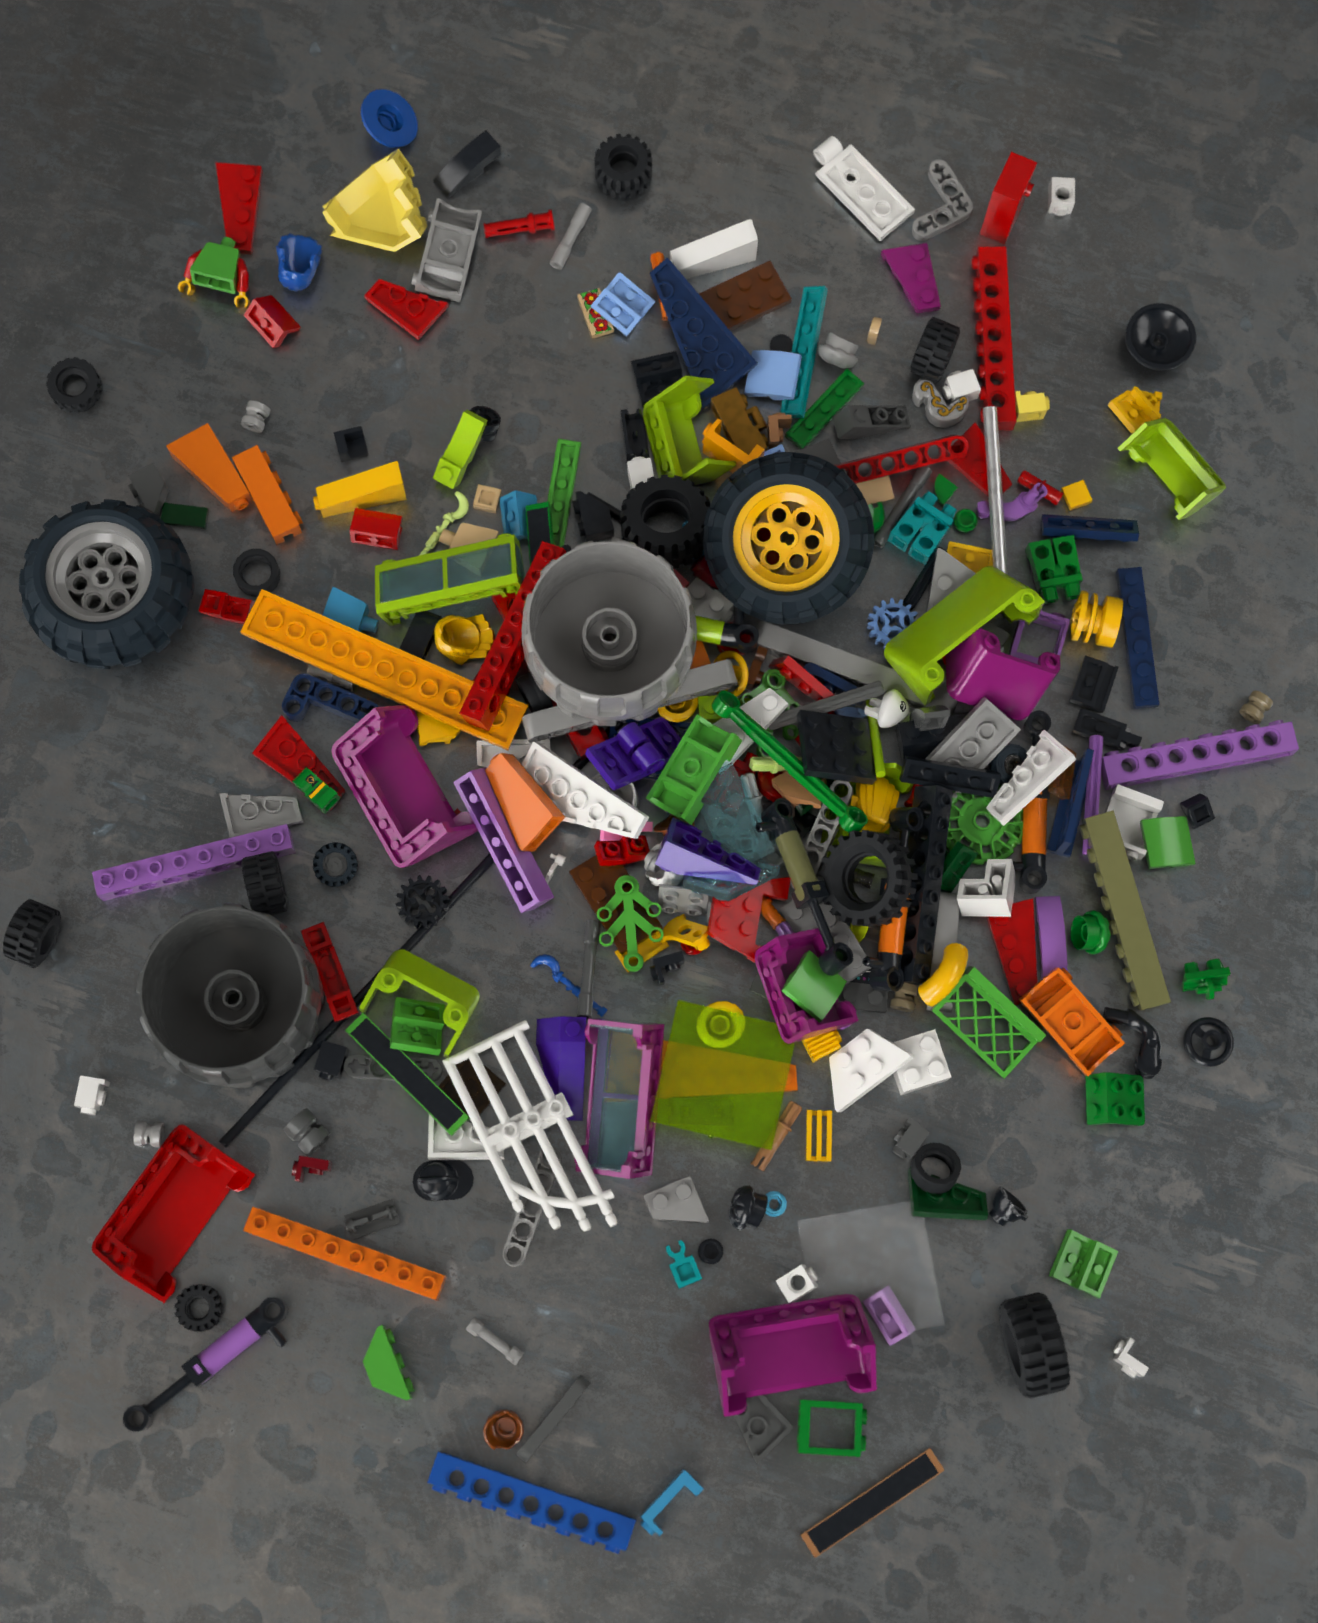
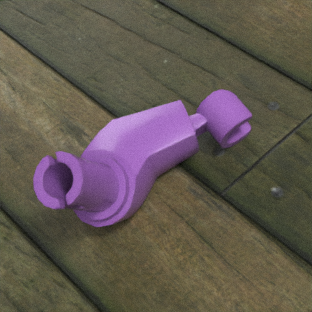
M1036 483L1031 490L1020 493L1012 502L1003 503L1004 521L1015 522L1036 510L1037 502L1047 495V488L1043 484L1039 487L1041 483ZM978 502V507H976L978 516L981 519L990 517L989 502Z

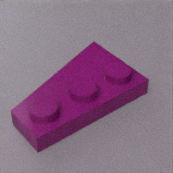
M927 243L882 250L881 255L883 259L888 262L892 269L891 272L899 280L905 295L916 313L940 310L941 304Z

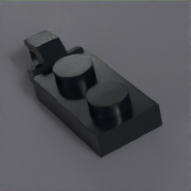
M1083 708L1079 711L1072 733L1089 738L1091 735L1103 736V744L1123 750L1125 747L1133 748L1140 746L1142 737L1130 733L1132 729L1127 727V724Z

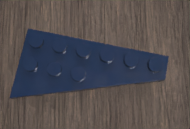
M667 257L650 272V275L690 376L714 380V384L699 393L701 404L705 411L710 406L712 397L728 391L756 367L758 363Z

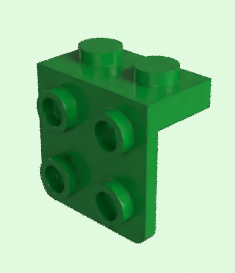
M1110 1072L1086 1076L1087 1125H1144L1143 1077L1140 1075Z

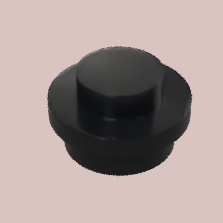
M715 1239L704 1240L698 1248L699 1258L702 1262L709 1265L718 1263L723 1257L721 1243Z

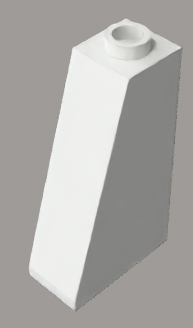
M752 219L671 250L670 261L686 279L756 261L758 237Z

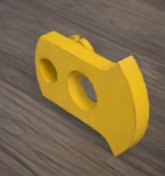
M685 914L673 918L662 930L664 934L663 942L674 940L693 946L699 951L705 950L710 946V941L707 938L708 926L686 920ZM686 929H691V931L687 934H680L682 931Z

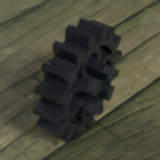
M418 875L416 882L409 878L410 885L408 887L401 885L404 892L403 894L397 893L396 895L401 900V902L395 903L397 909H402L398 913L401 918L406 917L405 923L407 925L413 922L415 929H418L420 924H423L426 930L429 927L428 923L431 922L436 927L438 925L436 919L444 920L445 917L442 912L449 911V907L445 904L450 901L449 896L444 895L447 893L446 887L440 888L441 882L438 879L432 883V877L429 875L426 881L422 879L421 875ZM430 889L435 890L433 895H427V891ZM412 892H417L421 900H427L431 907L436 906V911L430 913L424 904L419 905L416 898H409V895ZM413 909H419V913L417 915H411Z

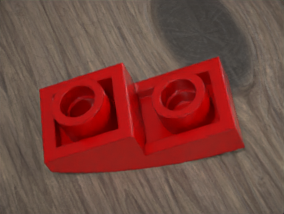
M639 835L638 839L622 836L620 841L597 840L594 845L599 866L622 865L642 861L650 852L645 835Z

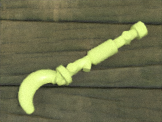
M456 491L455 496L459 500L458 509L455 512L444 514L442 525L436 526V531L432 533L425 543L426 546L420 555L428 554L436 546L442 531L447 528L449 523L453 524L454 520H458L467 514L469 503L464 494ZM418 563V564H415V565H417L418 567H421V565H422L423 563Z

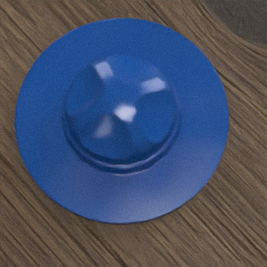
M377 89L370 92L364 98L361 105V118L366 130L376 141L390 148H402L414 140L418 129L417 118L410 104L402 96L390 90Z

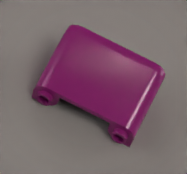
M979 628L945 655L947 691L953 699L972 706H976L985 696L1007 717L1021 721L1032 713L1060 671V655L1044 652L1038 657V664L1002 653L998 637L989 631Z
M818 928L777 936L760 947L755 953L756 967L782 1040L787 1044L821 1035L859 1021L855 1007L849 1001L839 1002L837 998L825 1018L819 1023L782 992L789 975L796 970L803 954L810 950L819 958L825 952L826 947Z

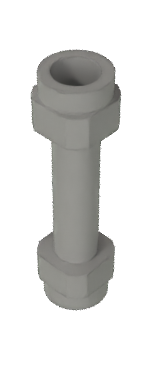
M474 1317L466 1330L475 1337L480 1336L505 1354L506 1359L516 1366L523 1357L524 1352L515 1345L512 1347L485 1328V1324Z

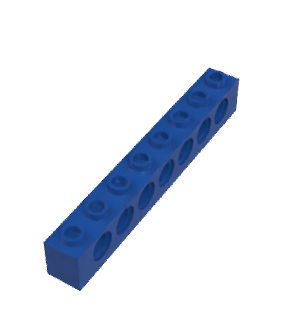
M441 1451L437 1453L427 1482L433 1484L432 1490L444 1494L447 1493V1490L456 1492V1498L471 1503L472 1498L482 1501L481 1506L489 1510L496 1511L497 1507L507 1510L505 1514L519 1520L521 1516L531 1518L530 1523L542 1528H545L546 1524L556 1527V1533L570 1537L571 1533L580 1535V1541L595 1545L596 1541L606 1544V1550L620 1554L621 1550H627L636 1522L635 1518ZM454 1470H459L464 1474V1482L461 1485H454L450 1480V1475ZM478 1479H485L489 1483L487 1493L480 1494L475 1490V1482ZM504 1487L512 1489L514 1493V1498L510 1502H503L500 1499L499 1492ZM528 1496L536 1497L539 1502L538 1508L534 1511H529L524 1506V1500ZM554 1504L560 1505L563 1508V1516L560 1519L551 1518L548 1513L550 1506ZM578 1513H584L588 1517V1524L583 1528H578L573 1523V1517ZM605 1521L611 1523L613 1526L612 1534L609 1536L600 1535L598 1532L600 1523Z

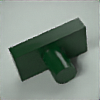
M957 841L950 853L945 852L942 890L952 893L978 855L973 848Z

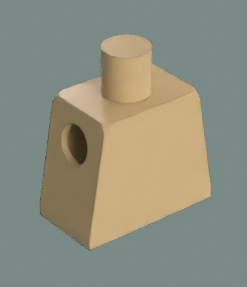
M461 523L456 533L444 529L440 535L439 542L450 546L449 549L495 539L499 535V531ZM496 546L450 556L449 559L482 579Z

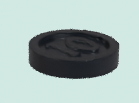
M778 334L771 339L770 350L792 352L793 342L789 336Z

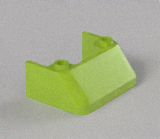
M685 375L645 404L643 419L659 478H661V475H668L671 478H674V475L682 477L684 481L689 479L694 482V485L712 482L736 467L735 461L715 460L713 458H704L702 460L692 418L697 416L702 404L699 393L714 384L713 379Z
M1167 418L1143 423L1118 447L1120 452L1129 450V456L1135 462H1147L1176 496L1174 508L1179 513L1176 516L1178 520L1192 516L1226 489L1223 480L1181 431Z
M403 949L396 950L390 955L377 974L359 1007L360 1012L365 1014L378 990L384 993H393L399 989L403 980L448 1003L443 1013V1020L449 1028L456 1031L444 1052V1057L448 1058L479 1003V992L474 986Z

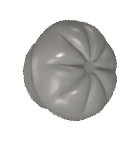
M829 332L825 344L819 345L818 352L819 356L827 363L848 369L854 367L858 362V357L855 355L859 346Z

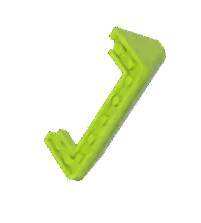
M986 566L891 639L885 646L884 657L924 706H926L935 699L933 691L940 686L944 679V671L937 663L938 660L1000 612L1010 624L1016 620L1025 621L1027 625L1031 624L1038 618L1045 601L1036 591L996 567Z

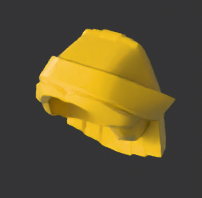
M483 614L468 618L459 615H448L440 619L434 628L437 650L461 666L468 659L486 658L495 640L494 630Z
M876 776L877 780L873 785L856 783V794L851 797L850 806L861 809L867 816L868 822L862 830L884 833L890 828L889 815L897 806L900 792L895 789V785L889 783V780Z

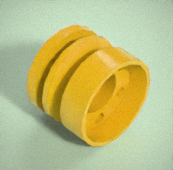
M1082 590L1071 614L1070 639L1078 641L1083 631L1082 642L1087 643L1093 633L1095 634L1096 645L1112 648L1120 627L1123 599L1107 595L1102 605H1098V594L1093 593L1088 603V591Z

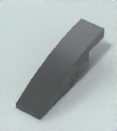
M944 705L916 708L911 712L909 718L910 721H914L915 728H919L920 731L944 728L950 716V709Z

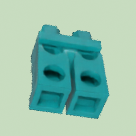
M930 491L926 492L921 498L917 497L890 532L888 542L903 552H906L910 547L908 555L924 566L950 530L956 513V508L950 504H945L941 511L935 508L934 505L938 498Z

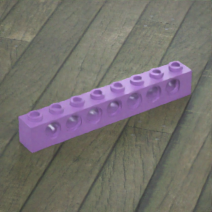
M1283 720L1270 722L1269 726L1260 727L1259 724L1246 727L1244 731L1237 732L1236 729H1229L1223 731L1222 735L1213 736V733L1200 735L1199 739L1196 740L1181 738L1176 740L1174 744L1166 745V742H1159L1147 749H1142V746L1128 749L1126 753L1119 754L1118 751L1105 753L1104 757H1102L1101 766L1104 789H1114L1118 784L1126 787L1292 756L1299 750L1292 722L1284 723ZM1263 737H1270L1273 745L1266 744ZM1240 740L1246 741L1250 749L1242 748ZM1216 745H1222L1226 749V754L1219 753ZM1193 749L1200 750L1203 758L1195 757ZM1169 754L1177 755L1179 763L1172 762ZM1145 758L1153 759L1156 767H1149L1145 762ZM1123 762L1131 765V772H1127L1122 768Z
M287 824L94 871L92 875L97 896L102 901L240 868L242 867V859L245 857L273 851L277 858L296 854L291 830Z

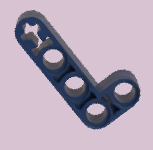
M305 673L299 674L293 679L282 702V710L291 722L303 720L311 704L354 723H358L372 709L379 707L372 701ZM303 683L311 684L307 691L299 690ZM330 692L333 694L330 700H321V696L324 693ZM347 702L355 703L351 710H344L343 705ZM294 704L300 705V709L296 713L288 712L290 706Z

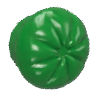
M1090 910L1084 913L1083 916H1076L1071 924V940L1077 950H1085L1088 954L1092 955L1105 950L1111 937L1110 924L1106 917L1099 911Z

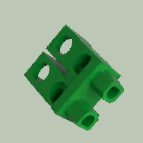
M1074 535L1053 538L1051 542L1050 539L1028 543L1025 549L1027 559L1029 558L1036 592L1038 594L1041 593V597L1045 601L1044 604L1057 602L1059 600L1057 590L1063 589L1066 600L1078 599L1080 584L1083 578L1080 572Z

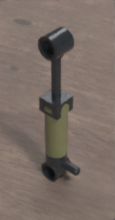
M778 798L761 813L762 822H758L755 828L757 832H772L795 889L791 893L797 909H811L825 944V952L819 957V966L825 974L834 976L853 962V952L846 944L840 942L835 944L819 905L830 895L824 880L818 881L793 820L795 809L792 803L785 798Z

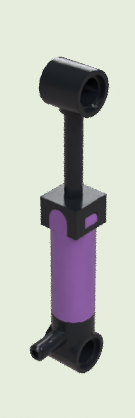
M275 1297L265 1299L260 1306L216 1341L185 1362L181 1367L186 1374L149 1404L129 1407L123 1415L124 1426L133 1432L148 1429L152 1425L154 1420L153 1413L190 1383L193 1382L196 1387L204 1385L215 1376V1373L266 1333L270 1335L279 1348L283 1347L287 1341L276 1325L283 1322L288 1315L286 1302ZM273 1303H277L280 1307V1313L275 1318H271L268 1314V1308ZM136 1411H140L144 1415V1421L139 1426L133 1422V1415Z

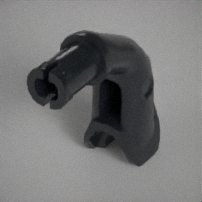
M1105 1007L1103 1018L1107 1022L1124 1025V1028L1140 1032L1141 1046L1139 1055H1136L1134 1062L1136 1075L1146 1079L1155 1077L1160 1072L1162 1066V1059H1160L1161 1042L1156 1028L1132 1009L1125 1011Z

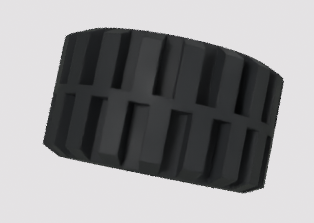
M616 134V138L610 136L607 138V143L603 141L600 144V149L597 148L596 157L594 158L595 179L599 188L603 187V192L605 194L610 192L613 198L621 196V199H626V196H630L631 199L635 197V193L642 194L644 188L647 189L649 186V180L652 178L651 151L647 149V144L645 142L640 143V138L637 136L634 139L631 138V134H626V137ZM618 161H629L636 167L629 172L622 173L615 171L611 166Z
M932 317L928 321L910 366L911 373L938 383L944 375L958 341L960 327Z
M270 851L243 858L241 864L251 909L270 915L287 912V893L276 854Z
M32 899L26 900L14 913L7 927L3 941V955L31 968L38 967L47 958L58 937L61 926L60 911Z

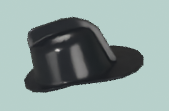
M431 1160L424 1162L416 1169L412 1183L415 1192L424 1200H455L469 1193L473 1186L474 1177L470 1167L461 1160Z

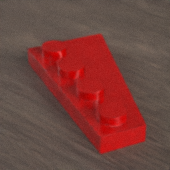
M1033 898L1013 903L1011 917H986L1010 998L1015 1006L1022 1004L1018 999L1038 983Z

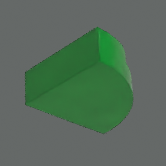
M939 473L934 483V493L938 498L937 502L939 505L944 507L958 487Z

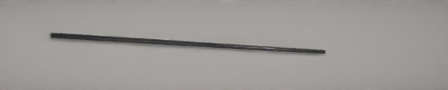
M617 722L615 731L617 732L625 722ZM608 726L607 729L605 730V732H606V734H607V736H608V739H609L610 726ZM578 758L573 766L581 770L590 760L588 758L583 760ZM490 853L449 896L450 901L445 903L449 910L494 863ZM432 922L428 923L429 927L426 930L422 924L400 949L411 952L434 927ZM379 971L354 997L357 1008L364 1000ZM349 1017L337 1022L333 1019L315 1038L313 1044L294 1060V1067L280 1076L219 1140L225 1148L319 1050L322 1041H327Z

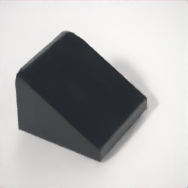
M1201 793L1180 803L1193 829L1215 819L1208 797Z

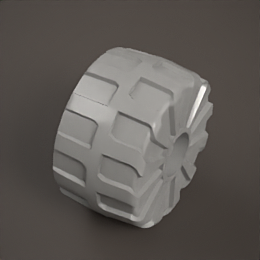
M618 540L617 542L594 543L589 541L575 546V549L565 553L557 560L552 559L540 571V578L533 592L529 593L526 597L522 620V645L528 668L539 689L543 690L557 703L560 711L572 718L580 715L591 719L598 726H616L617 721L627 719L644 720L657 713L661 703L666 699L674 697L679 692L693 662L697 642V624L691 596L688 589L681 585L674 574L673 566L660 555L655 556L637 547L636 543ZM612 633L616 636V639L611 642L603 639L606 634Z

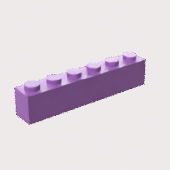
M487 767L471 770L453 783L520 912L523 913L536 909L554 898V895L530 851H521L518 847L485 772Z

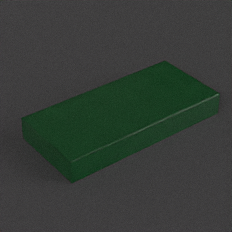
M164 502L161 520L167 525L206 529L209 509L206 507Z

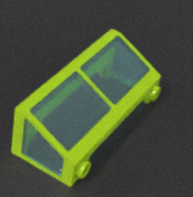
M504 533L498 535L495 539L398 561L393 559L385 560L382 564L375 565L376 612L389 626L401 624V617L409 619V614L499 594L502 597H507V593L517 594L525 578L520 542L514 534Z

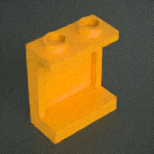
M719 418L714 423L710 422L703 431V454L715 460L735 461L736 467L729 470L732 474L749 461L764 456L765 449L758 444L748 455L720 436L722 420Z

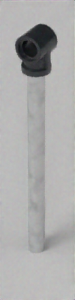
M988 406L983 408L993 567L1008 574L997 407ZM1001 612L994 617L996 619H1005Z

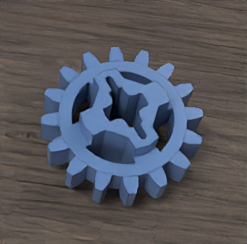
M891 598L889 604L882 600L880 608L876 605L873 607L872 611L874 614L869 613L868 620L872 622L867 623V629H873L869 637L877 638L875 645L883 643V649H885L886 644L892 639L889 637H895L907 628L904 624L905 619L908 620L909 625L916 621L914 619L918 613L917 611L910 612L911 604L904 607L902 599L896 604L894 599ZM878 620H880L879 623L882 625L881 631L878 628ZM894 622L897 623V626H896V625H894L893 627H890V626H889V623H890V624H893Z

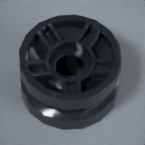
M472 407L469 411L488 420L481 437L482 442L494 440L501 423L500 415L489 407Z

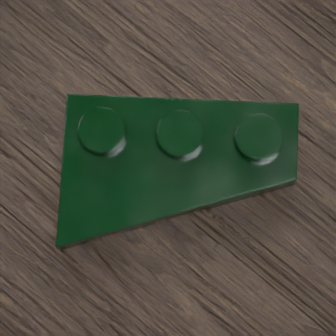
M909 1167L908 1181L911 1216L986 1220L988 1218L985 1192L956 1183L947 1192L932 1194L916 1185ZM931 1174V1177H934L936 1179L941 1178L939 1176Z

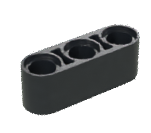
M429 611L416 613L399 649L425 660L435 639V625L442 619V616Z

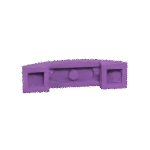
M1060 896L1035 897L1042 967L1040 977L1042 979L1055 967L1060 969L1064 967L1068 971L1066 934Z

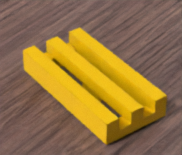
M806 1110V1161H832V1110ZM812 1116H817L816 1156H811ZM822 1116H826V1156H822Z

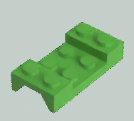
M696 714L646 799L653 805L692 825L704 805L701 802L703 796L725 760L731 761L742 740L736 734L728 733Z

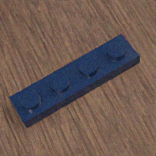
M1042 514L1041 518L1043 536L1055 538L1074 535V539L1089 538L1100 541L1119 540L1122 542H1138L1139 538L1137 520Z

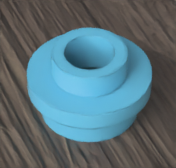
M777 1191L765 1194L768 1198L765 1214L771 1217L783 1214L787 1207L784 1195ZM770 1200H777L779 1203L778 1208L772 1209L769 1206Z

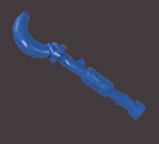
M543 954L537 956L530 965L532 968L541 964L549 966L552 969L554 981L557 983L559 981L566 985V991L571 990L573 995L577 998L579 997L581 987L575 986L569 979L563 976L564 972L560 971V965L553 956ZM593 1000V1008L600 1017H603L608 1009L604 1006L601 1007Z

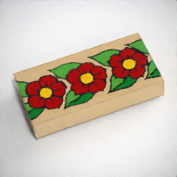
M600 288L577 294L592 339L614 333L613 325L590 307L601 294Z

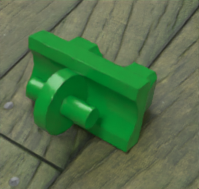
M1219 958L1207 961V970L1199 971L1196 962L1185 963L1183 968L1184 978L1181 984L1183 992L1196 990V994H1205L1207 1000H1213L1214 992L1222 991V986L1227 985L1228 976L1231 974L1229 967L1224 968Z

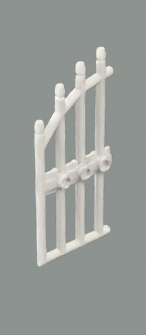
M526 1019L442 1060L509 1200L512 1201V1206L517 1213L524 1210L523 1203L519 1199V1195L541 1205L554 1230L560 1228L561 1223L553 1207L572 1209L584 1232L590 1230L591 1225L588 1218L585 1217L586 1214L582 1207L589 1205H599L610 1227L618 1224L617 1218L612 1213V1208L608 1200L615 1197L611 1189L602 1190L567 1118L573 1116V1113L563 1093L554 1094L523 1032L530 1029ZM513 1036L546 1099L533 1107L501 1042ZM491 1047L523 1112L509 1118L478 1055ZM467 1059H470L500 1121L499 1124L489 1129H486L456 1067L457 1064ZM558 1123L593 1195L577 1198L544 1129ZM535 1134L566 1198L547 1195L524 1149L522 1140ZM510 1146L513 1147L533 1190L511 1180L498 1152Z

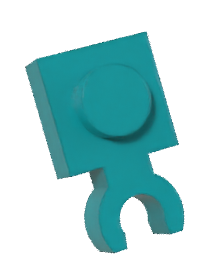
M682 1240L678 1241L681 1248L678 1253H673L670 1246H666L667 1254L675 1260L669 1267L678 1289L702 1279L693 1255L685 1258V1244Z

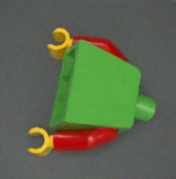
M223 237L220 244L208 242L203 249L192 254L188 258L185 268V281H181L178 284V290L183 293L185 286L188 285L187 295L189 296L195 293V286L193 284L231 294H236L237 290L239 295L235 297L234 304L239 308L238 302L241 298H244L246 300L245 308L247 309L250 306V300L246 297L249 287V272L245 260L240 258L239 250L234 248L235 241L229 237Z

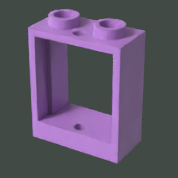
M1041 609L1038 618L1032 623L1059 630L1053 653L1061 655L1070 619L1065 618L1063 614L1056 612L1050 614L1043 612ZM1018 620L1008 655L1038 664L1037 657L1017 652L1025 621Z

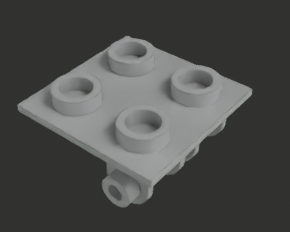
M659 884L658 904L661 906V911L668 914L677 912L687 913L690 916L706 915L709 890Z

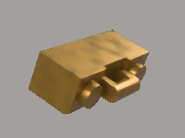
M737 387L711 398L710 408L715 418L722 420L721 430L730 443L748 455L757 444L767 451L769 446L768 440L764 433L760 434V431L765 430L768 426L757 406L747 409L748 401L743 393H739ZM750 416H752L756 424L755 426L752 425L749 419Z

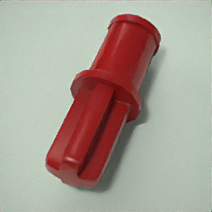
M1025 470L1018 477L1017 482L1030 490L1036 483H1041L1039 487L1043 484L1047 488V495L1043 498L1055 506L1064 494L1047 484V480L1044 479L1042 481Z

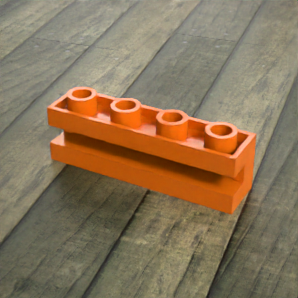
M258 445L233 456L232 460L276 545L285 542L284 537L291 533L293 537L301 534L302 531L299 525L303 524L297 510L292 512L289 506L292 504V500L287 491H281L279 485L282 484L278 473L276 470L271 472L268 465L272 463L267 452H261Z

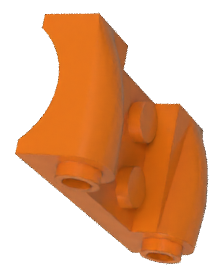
M1055 967L1018 1000L1068 1054V1057L1084 1075L1089 1076L1102 1061L1125 1044L1121 1039L1123 1034L1114 1024L1110 1026L1071 982L1073 977L1064 967L1062 969Z

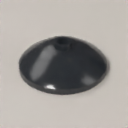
M1154 303L1140 308L1133 314L1126 327L1125 341L1130 354L1141 365L1153 370H1171L1182 365L1191 356L1196 344V331L1191 319L1182 310L1173 305ZM1154 341H1158L1161 345L1156 346Z

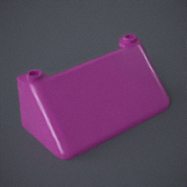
M406 705L375 707L332 746V756L390 859L399 868L410 867L478 831L468 811L461 812L456 816L415 746L410 735L417 729L418 717L415 711Z
M841 1294L714 1316L709 1321V1336L724 1417L743 1413L747 1408L748 1397L847 1381L849 1388L857 1393L877 1391L876 1344L861 1302L855 1295Z

